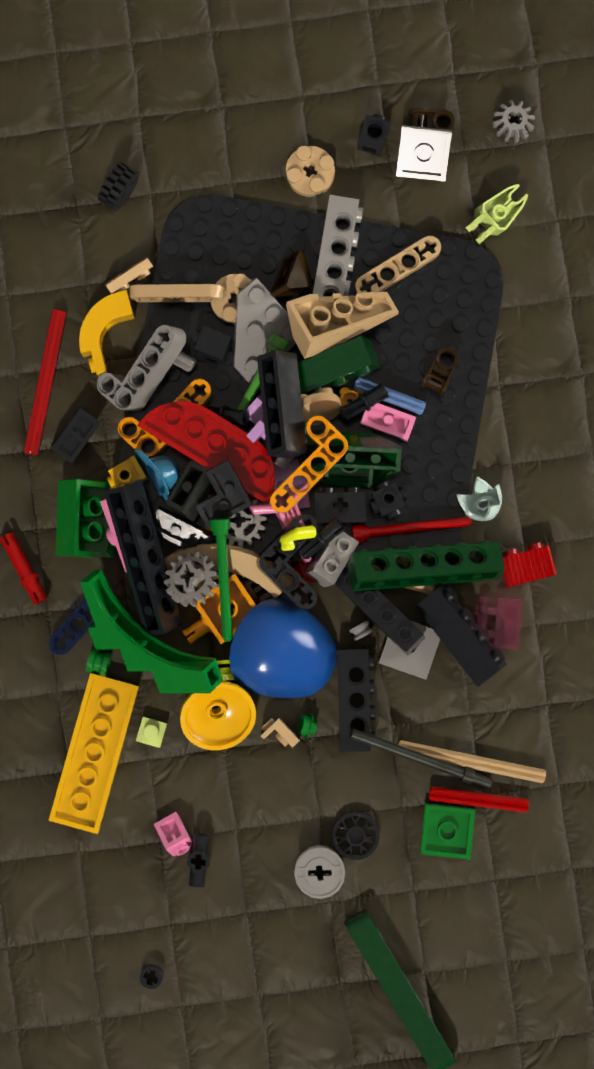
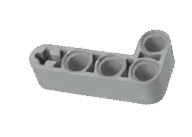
M169 325L159 326L126 377L119 374L103 373L97 380L98 391L121 410L134 412L142 410L186 343L185 332L178 327Z

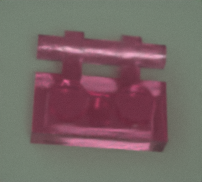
M480 596L479 606H476V614H478L477 626L484 629L489 638H494V648L519 650L523 600L497 598L495 608L489 607L490 597ZM488 615H495L494 630H487Z

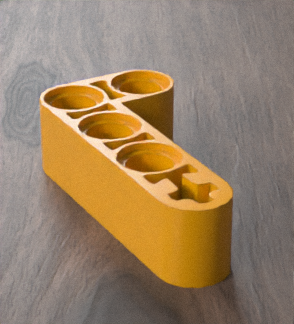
M203 379L194 380L173 402H191L187 397L190 396L192 400L197 395L196 388H205L206 395L204 397L198 395L194 399L196 404L205 406L212 398L211 387ZM124 418L118 424L119 434L134 450L139 449L143 452L142 446L146 441H153L155 443L154 451L145 453L149 458L159 456L168 446L138 426L134 435L126 436L124 428L128 424L136 426L139 424V421L135 418Z
M322 416L312 417L306 426L308 436L319 447L271 496V506L278 513L288 512L347 452L348 442L346 438ZM316 421L322 422L325 425L324 433L321 435L313 434L310 429L312 423ZM338 439L343 443L344 448L340 453L330 451L329 443L332 440ZM314 458H322L326 466L324 470L316 472L311 468V461ZM295 477H305L308 482L307 487L303 490L295 489L292 484ZM288 485L290 490L297 494L298 497L293 499L291 495L287 499L289 505L286 508L284 506L278 508L276 507V496H285L288 491L284 488Z

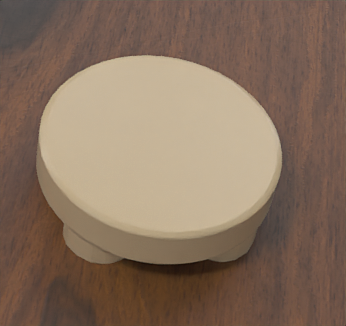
M323 388L318 393L310 395L301 394L305 423L314 416H322L330 421L340 413L339 410L342 408L341 401L333 393L332 388ZM316 421V422L312 423L311 426H315V425H319V424H323V423H322V422H319V421Z

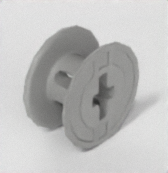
M315 845L308 847L300 853L295 863L294 876L296 884L303 893L311 898L323 899L331 897L339 891L344 883L345 868L343 860L337 851L329 846ZM321 865L323 870H331V873H323V877L318 878L317 873H308V870H316V866Z

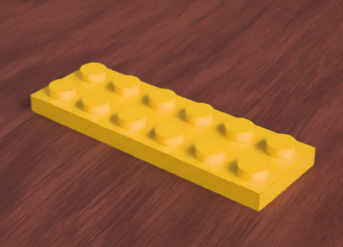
M90 673L48 821L95 834L99 833L140 686Z

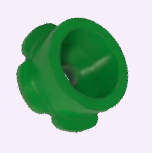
M302 714L299 719L297 732L300 735H304L305 738H309L310 734L314 735L317 730L318 722L314 719L313 714Z

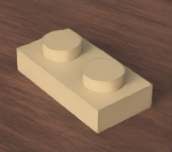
M145 257L105 283V286L111 294L124 291L130 287L128 282L135 278L140 281L150 274L149 269L153 265Z

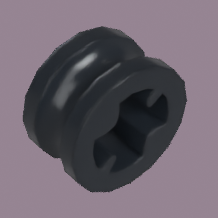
M155 964L145 966L140 973V983L147 989L157 988L163 980V971ZM151 970H154L158 981L147 982L148 977L145 976V972L149 974Z

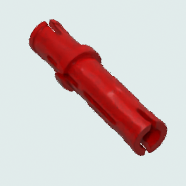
M14 532L6 534L5 538L2 536L0 542L21 579L19 583L26 588L33 605H38L42 603V600H47L48 596H46L38 581L39 575L34 573Z

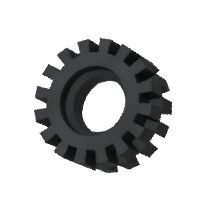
M123 162L118 163L113 168L112 173L108 174L107 180L105 179L103 182L104 185L98 193V200L112 210L118 211L127 202L131 192L134 191L135 185L138 183L139 173Z

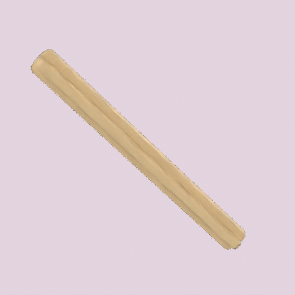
M403 740L398 742L400 746L456 766L544 783L546 778V771L544 769Z

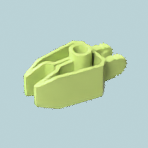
M519 184L504 189L475 209V219L466 229L468 232L473 231L478 227L479 223L486 229L476 239L479 244L489 235L498 236L504 232L522 210L528 198L527 193L516 202L511 201V194L520 186Z

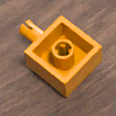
M236 574L229 577L230 604L235 605V608H233L234 614L231 615L233 637L242 619L256 606ZM219 587L211 589L214 596L210 597L207 595L205 597V604L200 600L197 601L196 608L201 614V619L185 630H182L185 636L195 631L193 635L187 638L190 644L209 631L214 633L220 644L225 643L222 638Z

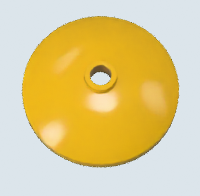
M222 681L210 694L190 693L180 711V724L184 735L194 745L207 750H224L239 744L249 735L256 720V708L250 694L241 686ZM214 706H219L217 709H212Z

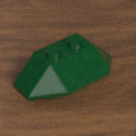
M340 432L348 442L347 452L318 482L323 486L374 488L393 474L400 472L402 446L377 434ZM311 438L306 439L307 453L299 455V466L319 447ZM334 439L329 443V449L333 453H340L344 448L343 443L338 439ZM314 458L311 461V468L314 471L320 472L324 470L326 464L322 458Z

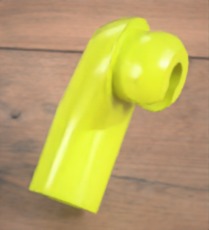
M311 525L296 527L282 535L279 543L281 542V549L283 551L294 550V541L315 538L316 528Z

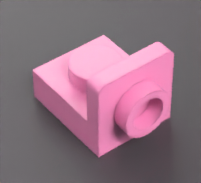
M177 812L154 824L165 849L172 856L183 855L189 851L193 844V839L188 835Z

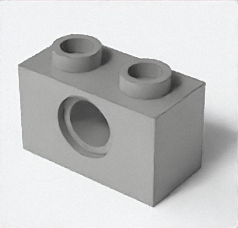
M342 532L328 543V547L324 546L316 552L304 574L324 588L334 585L359 542L345 532Z

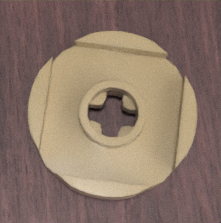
M301 146L287 161V181L296 193L305 197H313L322 192L324 193L331 187L334 181V160L325 150L319 147ZM314 166L317 174L307 177L304 170L305 167Z
M230 274L216 282L215 285L224 287L223 301L211 302L213 312L220 320L235 325L237 306L235 303L230 304L228 300L231 299V294L235 293L237 295L252 281L246 275Z

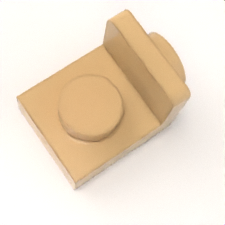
M280 717L276 721L271 718L261 727L264 731L261 734L263 739L275 729L278 732L275 737L285 747L289 744L293 748L300 741V738Z

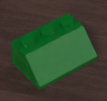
M81 479L58 481L55 556L114 558V546L109 543L106 536L109 525L100 503L101 500L106 499L103 490L111 487L109 483Z

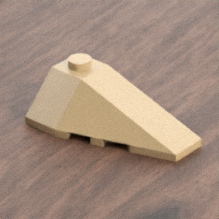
M387 292L357 293L356 296H341V293H333L332 296L318 297V294H309L286 303L293 339L304 359L336 347L399 313Z

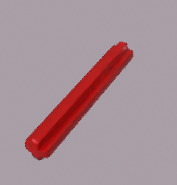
M433 786L429 789V800L524 813L528 812L529 800L526 798Z

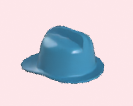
M135 449V457L151 480L156 492L162 500H168L169 493L173 491V487H176V483L179 482L178 479L181 478V472L177 464L167 456L161 455L149 458L141 450Z

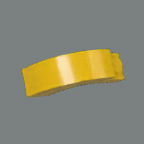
M127 290L116 292L101 299L90 309L82 323L79 336L80 352L83 357L92 355V358L88 359L92 373L96 372L98 377L103 373H108L102 350L105 334L115 324L135 319Z

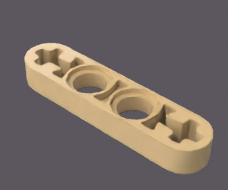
M434 236L424 237L360 276L355 283L356 294L367 292L366 290H360L362 282L366 284L373 282L374 277L372 275L374 274L382 286L378 287V284L375 283L371 286L370 290L371 292H382L430 263L440 254V241ZM425 243L429 245L434 244L436 246L434 253L431 254L430 251L422 254L424 260L420 261L419 254L415 249L417 248L420 253L425 249ZM405 255H411L415 258L416 263L413 267L407 268L403 266L401 259ZM384 268L392 269L395 274L394 278L389 281L383 280L380 276L381 270Z
M215 284L131 285L129 299L135 302L223 301L224 287Z

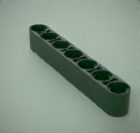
M364 909L344 921L347 930L429 1068L447 1069L457 1063L368 911Z

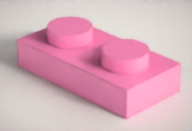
M379 403L371 407L369 412L365 410L360 425L406 442L408 441L416 420L415 416Z

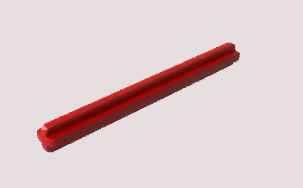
M59 309L51 311L23 450L24 453L29 455H38L66 318V312Z

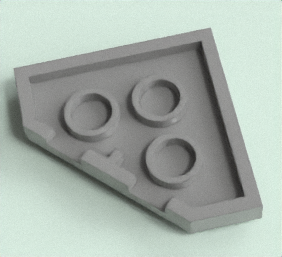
M254 278L236 295L237 311L233 367L249 384H251L258 371L257 356L269 351L268 345L270 343L268 340L272 333L290 342L285 352L289 351L296 344L293 339L288 313L270 295V292L257 278Z

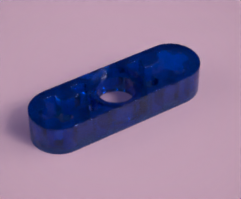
M86 599L51 636L49 647L55 654L64 655L69 653L89 631L88 627L94 621L90 622L87 616L80 613L82 609L85 612L89 610ZM80 617L85 621V628L81 632H75L72 629L71 622L74 618ZM67 628L68 632L76 636L73 641L69 637L65 641L66 649H57V642L55 640L56 638L63 639L67 635L63 630Z

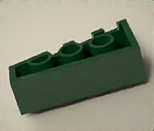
M359 336L299 362L298 372L301 394L310 395L318 393L323 388L339 387L348 383V380L363 377L381 368L371 340Z

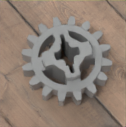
M253 500V505H258L259 500ZM244 509L227 518L234 520L238 518L240 513L241 517L251 519L250 521L243 522L241 527L237 523L230 522V526L235 530L236 537L229 533L226 535V540L230 539L229 545L234 546L235 542H238L239 547L243 548L245 541L249 545H253V537L257 539L262 538L258 533L259 530L266 531V527L261 524L263 521L268 520L267 517L261 516V514L250 515ZM256 524L254 530L246 536V530L249 526Z
M189 551L186 558L179 555V562L177 564L175 562L170 563L173 567L172 571L167 570L165 572L170 577L164 581V584L169 587L166 592L172 596L176 603L180 602L184 607H187L189 603L193 607H197V601L199 600L205 604V597L207 595L210 597L214 596L211 589L219 587L214 582V580L218 579V573L216 572L218 567L207 555L203 556L200 552H197L194 556ZM198 565L203 566L205 570L199 569ZM179 588L185 590L186 594L181 593Z

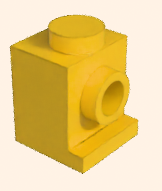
M134 455L108 470L110 477L107 480L111 487L122 482L142 479L144 483L148 480ZM123 471H128L130 474L127 480H122L120 477Z

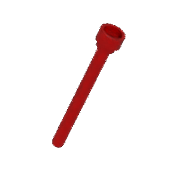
M468 516L368 528L367 525L362 526L359 523L351 524L352 538L359 542L358 544H362L370 537L469 526L472 523V519Z

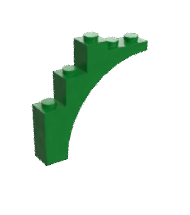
M93 570L80 582L94 621L88 627L95 650L120 649L127 671L153 672L159 693L210 694L223 681L216 658L199 657L181 652L162 643L137 624L116 599L102 570Z

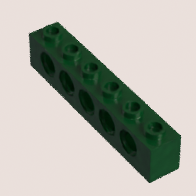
M487 540L479 541L475 544L458 542L451 546L433 544L425 548H417V546H408L398 550L383 548L372 552L363 549L352 553L347 563L352 592L498 580L505 570L499 542L490 543ZM470 558L475 559L478 563L472 562ZM446 560H450L454 565L448 564ZM421 561L428 563L430 567L424 566ZM396 563L404 565L406 569L398 567ZM372 565L378 566L381 571L375 570Z

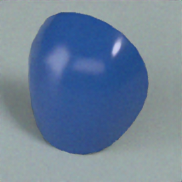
M272 598L260 602L242 619L234 634L229 661L231 673L236 682L246 690L267 697L293 699L313 695L326 685L333 674L337 653L331 634L308 610L297 608L288 599Z

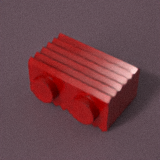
M542 542L527 546L528 551L518 553L517 549L502 552L505 568L502 577L505 588L557 575L549 545L543 547Z

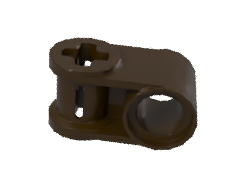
M412 108L408 110L410 126L418 127L417 122L420 120L419 127L452 130V133L454 131L455 117L449 110ZM447 120L450 125L447 128H441L437 125V122Z
M443 347L438 351L420 385L421 388L427 387L434 390L443 398L459 360V355L454 348ZM444 353L452 355L454 359L453 364L448 366L442 364L440 356Z

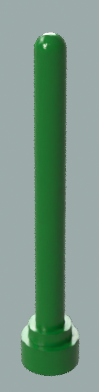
M230 519L210 520V530L213 531V535H216L222 638L225 642H230L233 634L226 543L228 529H231Z

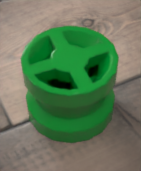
M92 647L86 665V672L96 671L101 676L106 677L112 653L108 651L102 653Z

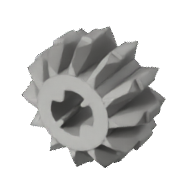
M512 99L509 100L508 107L505 104H501L499 106L500 111L494 113L493 117L496 121L492 124L493 128L499 129L496 133L497 137L503 134L506 135L505 142H508L510 137H513L514 143H518L520 137L527 139L529 136L528 132H532L534 129L531 123L535 120L534 115H528L531 111L530 106L523 109L522 101H519L518 105L515 106ZM510 119H511L512 121L518 120V123H515V122H514V123L511 124V123H509V121H510Z

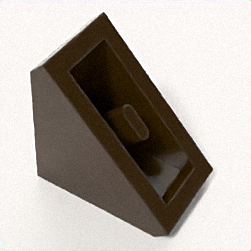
M299 249L283 259L270 292L272 297L298 295L314 286L303 251Z

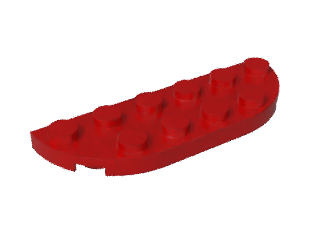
M171 402L150 411L137 425L208 469L229 459L247 493L265 504L270 503V496H272L275 490L276 475L271 457L267 456L266 448L258 440L253 443L246 436L247 432L209 409L192 402Z

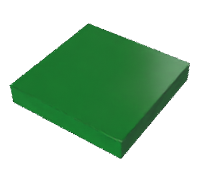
M424 803L419 854L470 860L476 809Z

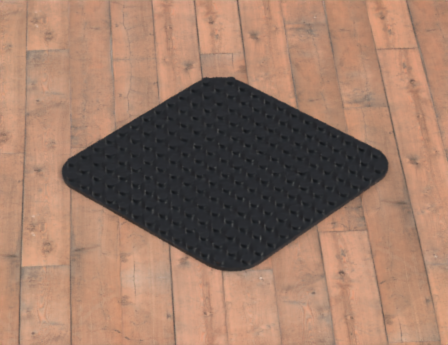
M203 195L189 199L171 213L164 225L152 285L216 284L224 276L244 274L251 280L257 278L271 292L283 259L299 249L304 252L313 283L315 284L326 214L218 195ZM340 220L336 223L337 228L345 230L350 226L345 220ZM366 221L356 222L354 232H359L357 247L351 248L350 256L355 257L353 272L348 271L346 278L347 281H351L349 296L357 295L355 283L360 276L422 238L434 236L441 243V251L436 259L382 291L389 294L399 311L398 315L347 340L350 341L359 336L371 340L381 368L359 378L376 384L381 383L384 387L426 402L425 409L421 415L383 401L379 402V404L416 417L407 442L360 425L365 410L348 420H345L339 413L329 421L339 432L377 434L402 446L400 472L393 474L384 482L388 481L389 485L396 483L397 488L402 486L407 500L404 501L406 506L401 509L402 514L388 520L387 516L381 518L379 513L374 514L369 500L372 499L371 494L375 492V489L357 487L360 488V492H365L366 523L362 524V526L367 525L368 528L462 517L465 515V511L458 501L457 494H468L503 297L501 270L493 256L486 249L470 240ZM425 243L426 247L420 253L417 248L415 249L419 254L420 261L424 260L422 254L430 251L431 254L434 253V248L436 247L434 244L429 245ZM336 244L332 247V251L335 254H342L345 252V247L341 244ZM405 255L401 259L403 266L407 268L413 267L416 263L415 258L411 255ZM336 268L330 269L327 273L333 279L341 276L340 270ZM384 268L380 272L381 278L386 281L392 280L395 276L394 271L390 268ZM375 274L372 275L374 277L373 282L369 284L362 282L361 291L371 292L370 288L375 283L378 284V287L382 286L377 281ZM314 286L298 295L274 298L288 313L286 303L313 294ZM235 293L231 294V299L228 300L230 304H236ZM326 293L324 297L332 296L333 293ZM149 302L139 355L155 330L161 325L178 327L185 332L186 343L181 352L194 358L196 363L190 372L172 364L145 407L138 412L128 411L127 417L135 418L140 422L145 415L156 407L173 402L191 382L197 379L207 381L211 387L212 398L207 403V406L222 407L225 405L229 406L230 409H237L250 384L233 367L235 325L220 320L213 312L211 302ZM203 326L232 337L233 342L223 364L195 353V345H192L197 330L201 332ZM296 344L287 351L297 354V363L306 360ZM443 347H452L457 351L459 360L442 398L438 392L427 387L421 388L420 385L438 351ZM444 353L440 356L442 364L446 366L453 364L454 359L452 355ZM358 377L348 380L349 382L342 386L330 388L340 398V390L347 387L349 390L354 391V384ZM196 388L195 391L197 395L192 400L190 396H188L187 399H189L192 403H195L194 399L198 395H202L203 397L206 395L204 391L205 388ZM259 388V390H258L256 396L254 397L253 401H254L259 395H261V390H260V388ZM249 419L247 426L239 425L238 428L249 433L255 424ZM128 424L125 427L124 434L126 436L134 435L137 431V426ZM325 425L311 426V432L315 435L321 434L325 431ZM262 437L259 438L258 441L267 450L266 439L264 440ZM124 439L118 465L130 459L133 455L135 456L134 449ZM146 441L142 446V450L145 453H151L155 449L153 441ZM169 445L159 454V456H167L174 460L181 474H184L183 470L186 469L189 461H191L187 456ZM271 457L272 462H275L277 457ZM123 471L120 477L122 480H127L130 474L128 471ZM146 475L148 480L143 483L152 518L159 506L175 513L160 498L151 480ZM317 482L308 492L310 508L299 509L301 514L311 515L315 519L314 494L320 493V488H335V492H345V488L350 487L323 486ZM391 495L384 497V501L387 504H391L394 501ZM337 500V504L333 505V508L335 507L338 509V512H342L343 508L347 507V504H343L342 500ZM249 507L245 509L248 514L253 515ZM239 513L238 518L230 520V522L237 523L241 527L243 522L250 521L251 519L241 517ZM276 513L261 515L268 518L267 521H263L261 524L266 527V531L259 530L258 533L262 538L257 539L253 537V545H249L245 541L243 548L260 554L282 531ZM198 514L193 523L203 527L205 530V523L200 514ZM308 520L304 521L305 525L307 526V524L309 523ZM256 524L249 526L246 530V536L254 530ZM344 524L343 526L346 529L344 532L352 537L351 524ZM317 525L316 530L319 531L326 525ZM232 527L228 529V533L236 537L235 530ZM462 527L370 537L364 543L358 544L354 552L363 549L372 552L383 548L398 550L408 546L425 548L433 544L451 546L454 543L460 542ZM201 538L198 543L211 544ZM298 550L292 560H302ZM421 561L424 566L430 567L428 563ZM396 563L398 567L406 569L404 565Z

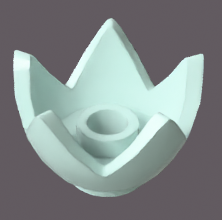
M476 477L472 495L457 494L458 501L465 511V515L473 520H491L498 514L501 508L502 493L500 485L497 484L493 489L486 481L479 477Z

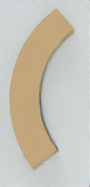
M200 544L196 547L177 550L164 557L167 570L170 571L173 569L170 563L175 562L177 564L179 562L178 556L181 555L183 558H186L189 551L194 556L197 552H200L203 556L207 555L218 567L216 544ZM227 545L228 572L244 576L256 582L274 598L282 593L258 569L256 563L258 555L255 552L238 546ZM264 559L266 561L264 567L273 568L274 564L272 561ZM198 565L199 569L205 570L203 566ZM284 573L280 578L282 586L287 588L292 585L293 578L288 573Z

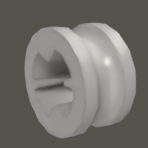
M369 620L349 630L350 633L355 635L354 641L374 631L373 628L369 627Z

